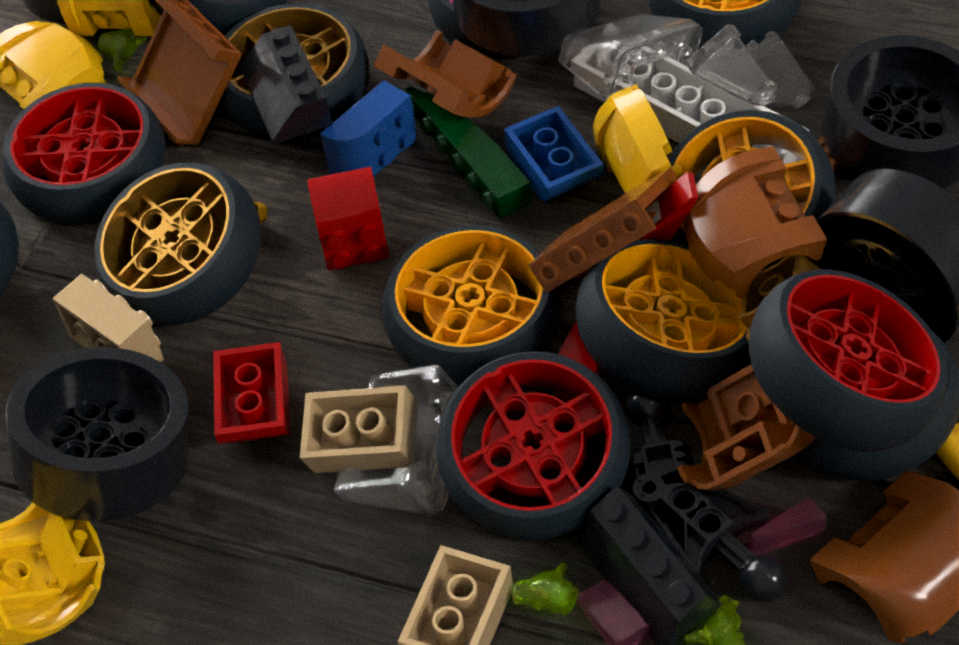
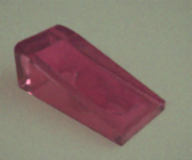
M806 498L753 532L750 538L749 551L754 555H762L817 538L825 532L827 517L810 498Z
M606 578L575 597V601L609 645H636L649 637V625Z

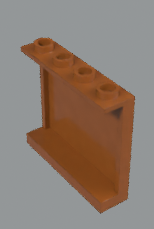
M155 0L164 11L133 78L118 76L117 80L126 90L140 97L152 109L162 129L169 135V139L173 143L181 146L185 144L199 145L242 53L188 0Z
M670 166L568 228L531 261L528 266L545 292L548 293L655 230L656 226L645 211V208L679 179L672 167Z

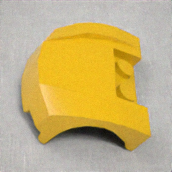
M57 0L66 25L71 32L78 36H93L98 29H132L135 36H152L161 18V15L150 6L148 0Z
M33 21L16 25L0 34V87L20 103L19 106L23 109L43 95L59 88L81 83L107 84V81L103 78L104 71L101 65L103 59L97 50L84 38L56 23Z
M637 84L631 87L628 86L610 95L595 116L593 136L597 150L608 172H614L621 188L626 194L669 168L671 164L666 155L673 151L653 109ZM680 165L671 166L677 176L682 174V167Z
M32 502L24 512L15 518L0 523V645H22L46 638L74 622L93 605L100 590L105 562L97 532L89 521L61 517L40 508Z

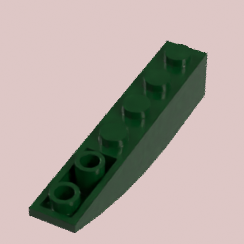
M413 86L406 88V93L411 96L414 118L416 117L419 120L424 133L434 138L438 150L442 154L446 153L455 171L462 172L469 188L472 191L476 190L481 195L482 202L489 211L493 210L502 219L532 204L530 181L499 145L481 128L466 117L452 114L432 102L433 96Z

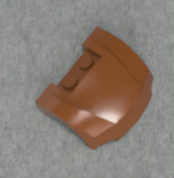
M439 30L435 31L427 47L415 59L407 58L383 44L373 64L374 67L393 78L411 80L435 95L432 102L452 114L469 118L487 115L507 99L518 75L514 72L511 74L512 70L458 40L454 39L452 45L442 40L443 32Z
M774 146L732 156L708 171L696 184L698 200L685 218V237L690 253L698 266L712 282L718 279L730 289L736 290V296L739 298L746 297L755 276L769 263L790 255L808 256L813 260H821L827 238L814 215L805 217L784 180L786 167Z

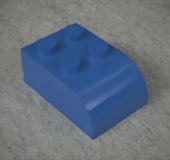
M383 80L333 122V125L320 133L330 175L371 167L373 176H375L386 165L392 163L395 157L407 147H410L418 138L411 96Z
M560 106L504 128L508 157L530 181L531 189L536 196L544 202L603 176L604 164Z

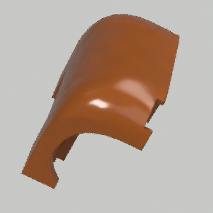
M751 364L709 388L707 392L708 398L698 404L687 402L681 404L683 411L694 423L700 435L703 457L699 465H680L677 469L684 483H689L697 489L726 490L792 457L810 446L817 437L793 423L772 403L760 386Z
M910 470L903 473L884 491L888 503L855 532L849 540L843 541L834 537L809 560L819 583L825 585L828 581H838L850 587L872 608L884 629L887 639L902 644L905 643V638L919 635L925 631L931 636L959 611V491L948 483Z

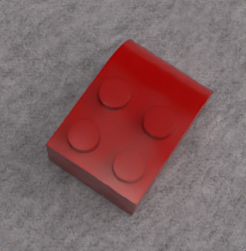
M371 167L307 179L327 270L346 268L348 266L390 258Z
M281 342L213 351L214 435L218 444L289 435L288 365Z

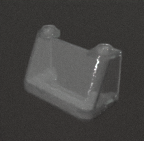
M638 14L568 35L562 42L558 62L607 100L610 95L618 92L615 90V87L623 79L626 82L631 81L636 67L670 57L691 68L703 29L692 19Z
M727 24L686 62V66L693 75L754 106H794V108H799L809 101V94L816 89L781 38L774 31H769L766 34L767 37L759 44L752 40L745 46L739 38L741 34L736 27Z
M439 365L372 375L368 388L405 385L418 401L414 463H410L408 467L361 471L355 467L344 468L338 475L333 491L347 503L419 515L440 514L446 505L449 492L439 470L437 458L438 430L444 410L459 387Z

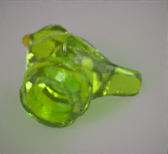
M120 29L117 32L102 33L98 42L99 51L102 55L114 58L113 68L119 72L122 69L123 63L136 52L138 46L147 40V36H135L132 29Z
M561 562L555 570L539 573L530 580L517 581L512 589L514 604H528L537 610L549 608L552 613L567 615L576 604L579 594L578 589L572 586L570 581L563 580L567 571V564Z
M728 596L718 598L723 605L707 619L701 630L684 637L686 643L747 645L744 641V634L739 631L741 619L736 612L739 602L733 601Z

